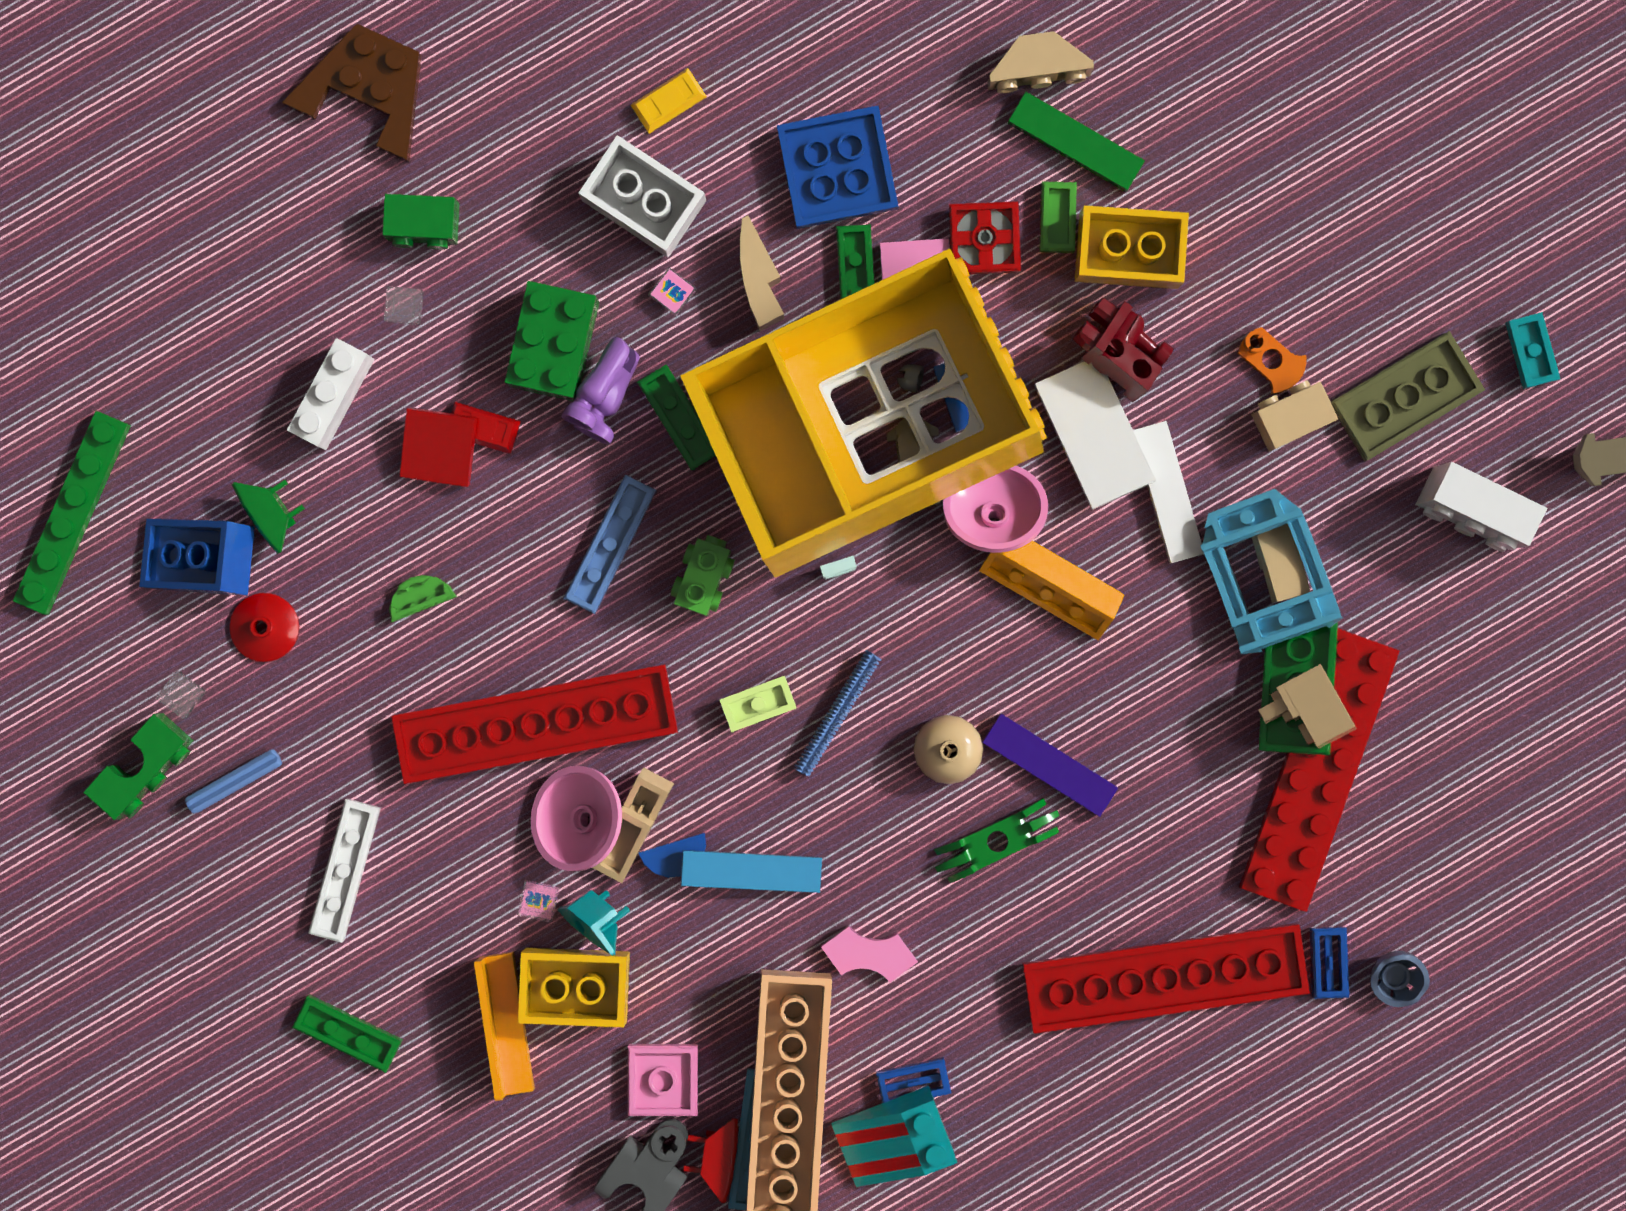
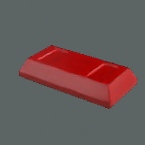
M454 402L452 414L477 417L475 444L508 454L512 453L521 421Z

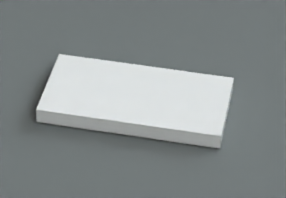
M1084 361L1035 383L1036 391L1091 510L1156 481L1107 375L1097 371L1092 363L1088 365Z

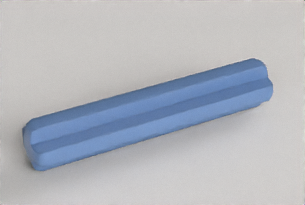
M275 750L263 753L186 797L185 803L188 809L193 814L199 813L282 765L281 758Z

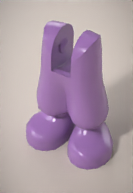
M612 338L605 347L595 368L577 388L574 401L564 409L561 415L562 418L573 424V427L583 434L601 443L610 445L614 438V433L604 423V417L614 415L619 410L628 384L640 359L637 351L629 348L627 343L621 338Z

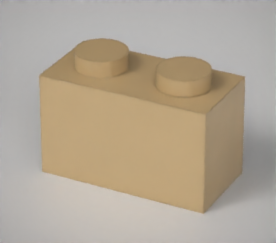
M1308 380L1289 389L1291 393L1289 397L1279 401L1277 395L1258 403L1260 410L1251 415L1269 452L1338 420L1321 381L1312 386Z

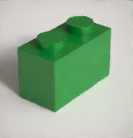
M385 194L383 236L389 242H392V246L399 248H413V243H427V248L445 250L448 249V244L458 245L460 204L455 197Z

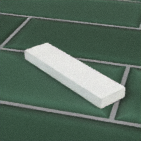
M1167 421L1133 430L1156 479L1154 483L1147 485L1169 563L1204 554L1200 546L1202 545Z
M345 799L308 934L341 943L344 942L381 807Z

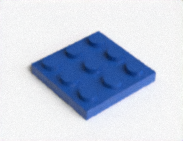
M879 105L777 125L797 229L898 210L899 206Z

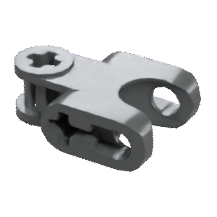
M676 1119L662 1121L645 1145L630 1135L598 1180L594 1192L606 1199L619 1186L633 1184L643 1191L646 1198L645 1205L641 1211H665L687 1178L685 1173L675 1167L688 1142L686 1126ZM672 1134L676 1137L675 1143L672 1142L668 1146L664 1143V1140Z

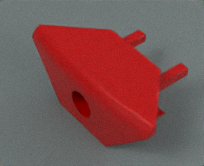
M732 1118L717 1131L707 1130L706 1137L688 1135V1141L705 1143L702 1167L684 1165L683 1171L701 1173V1177L721 1203H727L734 1175L738 1146L737 1118Z

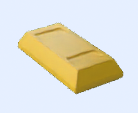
M687 68L630 106L650 134L707 96Z

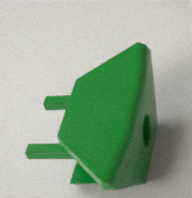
M283 480L273 488H262L234 482L232 487L243 509L266 542L277 554L281 553L286 530L296 524L293 517L305 510L304 506L300 505L293 511H288L276 493L288 485L286 480Z

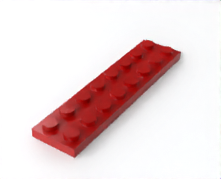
M1338 628L1334 688L1357 729L1331 742L1330 756L1286 754L1239 888L1307 912L1400 650Z
M666 664L391 716L404 784L678 733Z
M1298 923L1022 963L1033 1034L1310 994L1300 924Z

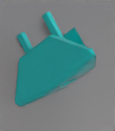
M589 890L570 905L560 906L556 909L571 926L589 941L612 956L615 955L618 930L616 922L629 913L630 909L625 906L617 913L605 901L610 896L607 890L600 895Z

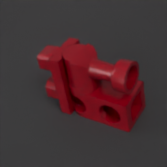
M1102 297L1089 312V316L1102 325L1101 328L1098 330L1086 321L1072 339L1085 350L1081 359L1088 365L1092 363L1097 371L1112 378L1125 389L1123 395L1134 402L1149 391L1174 348L1164 341L1157 345L1143 332L1144 319L1141 315L1131 311L1133 307L1124 301L1117 307Z

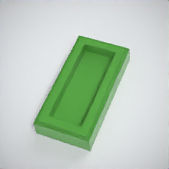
M1077 182L1041 183L1039 252H1075Z

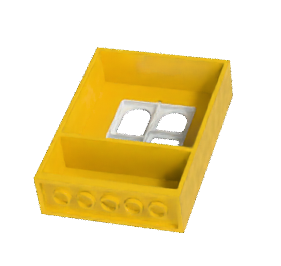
M950 248L680 375L761 558L775 578L1044 453L1042 440L1047 439L1043 429L1045 428L1036 408L1029 410L1032 406L1028 399L1029 393L1021 377L1015 380L1017 376L1013 369L1014 363L1007 348H1002L998 338L999 333L992 318H987L983 308L985 305L978 289L972 287L969 279L970 274L962 257L955 259ZM925 348L938 352L944 359L946 366L942 379L934 386L903 401H895L881 374V368L915 350ZM865 376L868 378L881 405L880 410L852 425H845L831 399V391L858 377ZM946 397L960 400L965 404L969 412V421L966 428L957 436L942 443L933 442L920 415L921 408ZM898 418H905L920 446L919 453L876 474H867L854 448V440Z

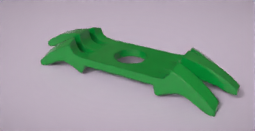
M1044 798L1003 820L971 835L934 849L936 855L948 853L964 847L965 851L935 867L937 873L970 861V866L947 877L949 882L953 883L1028 846L1042 842L1059 833L1057 826L1035 836H1031L1030 832L1036 831L1060 815L1055 810L1025 822L1023 818L1028 817L1046 805ZM995 831L1003 832L1008 840L1005 849L999 852L991 850L987 844L989 835Z

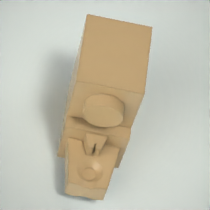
M1321 664L1276 687L1277 691L1270 694L1274 701L1258 710L1266 724L1283 716L1285 722L1293 719L1295 721L1302 719L1304 723L1298 727L1308 745L1315 742L1319 749L1357 729Z

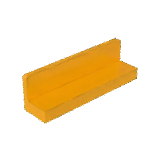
M1034 541L1016 550L1001 553L990 552L979 569L981 573L1098 641L1114 620L1124 597V594Z
M514 952L481 956L474 961L494 1099L495 1101H500L506 1095L532 1092L535 1087L525 1024L518 1023L519 982Z

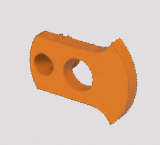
M1262 327L1247 334L1241 342L1237 353L1269 381L1271 394L1281 393L1293 387L1299 382L1306 368V355H1294ZM1250 338H1256L1259 341L1258 348H1249L1251 346ZM1274 350L1278 352L1281 358L1278 368L1269 369L1265 367L1262 362V356L1265 351Z

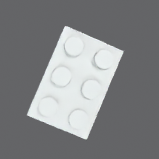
M618 135L578 193L584 203L668 258L706 202L703 191Z
M1454 462L1433 467L1415 504L1424 508L1423 514L1439 522L1446 519L1455 523L1454 529L1470 537H1474L1477 534L1486 538V545L1501 552H1505L1506 549L1516 550V548L1530 546L1548 509Z

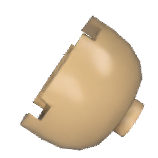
M943 715L933 718L921 727L915 737L913 751L917 765L925 776L937 783L954 784L963 782L975 773L982 761L983 745L980 734L971 723L958 716ZM948 744H953L955 748H950ZM944 748L948 750L946 756L944 754ZM952 752H957L955 756L951 755Z

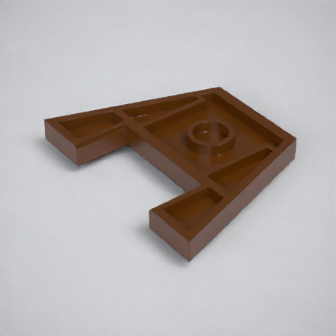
M356 24L282 103L295 111L316 119L329 90L332 89L388 115L389 118L376 144L377 148L409 162L422 55L410 47Z

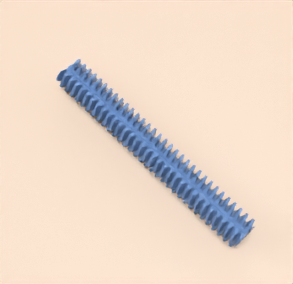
M865 650L866 654L864 653V657L860 658L862 660L858 662L860 665L857 664V668H854L855 672L851 673L853 676L850 675V679L847 680L848 683L844 684L846 686L842 688L844 691L841 690V694H838L839 698L835 699L837 702L834 701V705H831L830 713H826L825 720H822L824 724L820 723L822 728L818 727L819 732L815 731L817 734L813 735L815 739H810L812 743L809 742L810 746H806L808 750L804 749L806 754L802 753L803 757H799L801 760L797 761L799 765H794L796 767L794 769L808 777L811 775L813 768L816 767L815 764H818L817 761H820L822 753H825L826 746H829L828 742H831V739L834 738L833 735H836L837 727H841L842 720H845L844 716L847 717V713L850 712L849 709H852L851 705L854 706L856 698L859 697L858 694H861L860 690L863 691L862 686L865 687L864 683H868L866 679L870 680L868 675L872 676L871 672L875 671L873 668H877L875 664L879 665L878 661L882 660L868 650Z

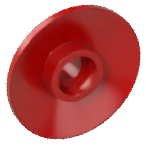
M271 593L251 595L238 604L231 616V639L238 651L251 660L270 662L280 659L291 651L298 639L299 619L297 613L287 600ZM259 621H264L267 624V630L263 634L258 633L256 630V625Z

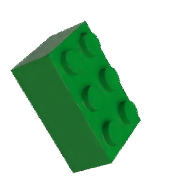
M528 281L505 383L510 388L574 401L576 390L583 379L600 303L598 298L591 294Z

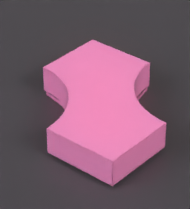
M848 925L821 945L822 950L841 975L854 969H869L880 973L891 983L918 963L898 933L883 939H870L859 935Z

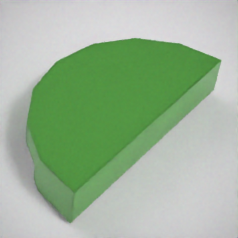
M427 575L411 577L398 586L397 591L392 597L389 607L391 622L394 623L457 598V595L452 587L440 578Z

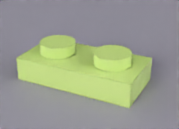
M785 676L720 699L731 732L797 708Z

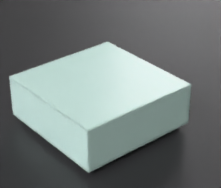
M854 556L820 566L823 579L826 580L855 571L857 568Z

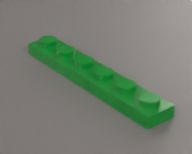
M95 411L13 602L44 615L50 614L130 430V424Z

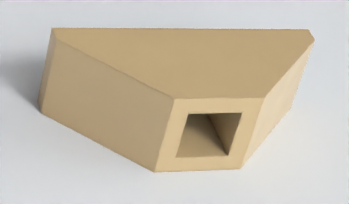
M1054 31L1019 36L990 74L987 82L988 90L997 89V93H1009L1018 89L1017 86L1030 84L1031 88L1039 89L1052 85V81L1065 80L1066 84L1081 83L1086 80V77L1091 75L1094 63L1093 60Z

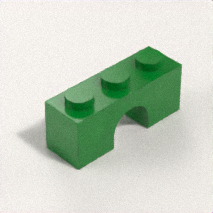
M164 713L153 714L131 739L142 751L144 763L139 773L132 776L123 771L118 765L106 766L83 792L113 820L123 819L126 816L129 819L132 818L144 805L141 799L148 791L155 792L166 781L165 772L172 765L178 766L190 754V750L187 748L194 740Z

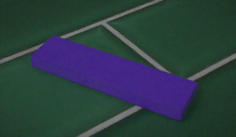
M1001 713L982 741L991 749L1101 817L1118 790V787Z

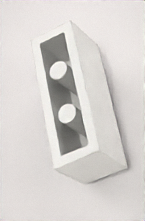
M336 338L287 431L317 447L327 450L375 359Z

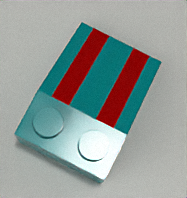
M929 1086L831 1123L856 1187L925 1176L958 1163Z

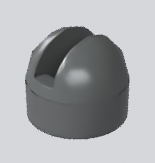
M916 364L902 366L898 372L905 374L904 378H897L898 385L906 391L918 393L923 381L924 366Z

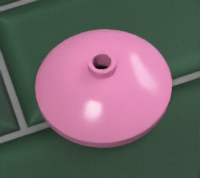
M1017 465L943 499L944 519L952 534L967 546L984 552H1008L1027 545L1043 529L1048 513V500L1043 486L1034 475ZM997 518L999 521H991L990 519Z
M569 766L552 774L539 789L531 811V832L538 851L551 865L566 871H583L602 862L615 846L622 823L620 798L614 785L598 770L585 766Z

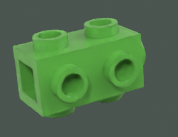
M707 535L705 541L697 538L695 545L689 543L682 563L688 565L684 577L677 576L671 591V596L676 597L675 605L705 616L709 615L710 610L717 612L723 596V592L718 591L722 577L729 579L735 562L734 559L729 558L731 550L725 548L726 541Z

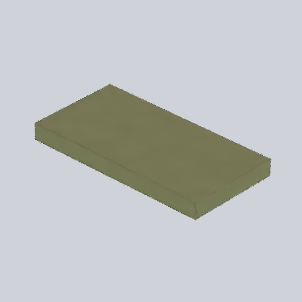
M1448 331L1331 401V404L1364 462L1485 391V388L1451 332Z

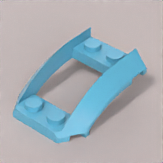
M1272 489L1208 513L1205 524L1206 531L1203 543L1200 546L1219 589L1241 654L1262 652L1263 648L1325 626L1330 628L1343 619L1301 508L1289 501L1276 489ZM1288 524L1313 591L1249 614L1224 547Z

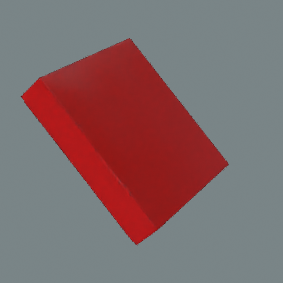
M412 407L407 408L400 477L463 487L470 486L477 417Z

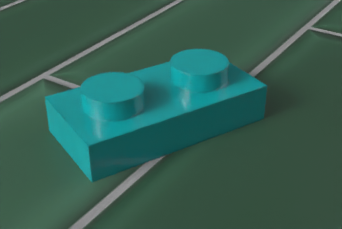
M1543 312L1506 322V329L1523 389L1561 379Z

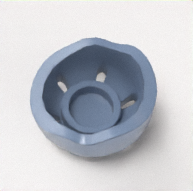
M1393 951L1381 956L1376 961L1370 975V984L1374 994L1385 1004L1393 1007H1405L1413 1005L1420 1000L1429 987L1430 979L1427 968L1415 955L1405 951ZM1408 983L1413 986L1412 989L1407 987Z

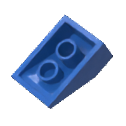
M146 519L139 587L248 596L255 527L230 521Z

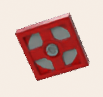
M1018 202L949 204L950 249L955 259L962 257L969 274L1021 272Z

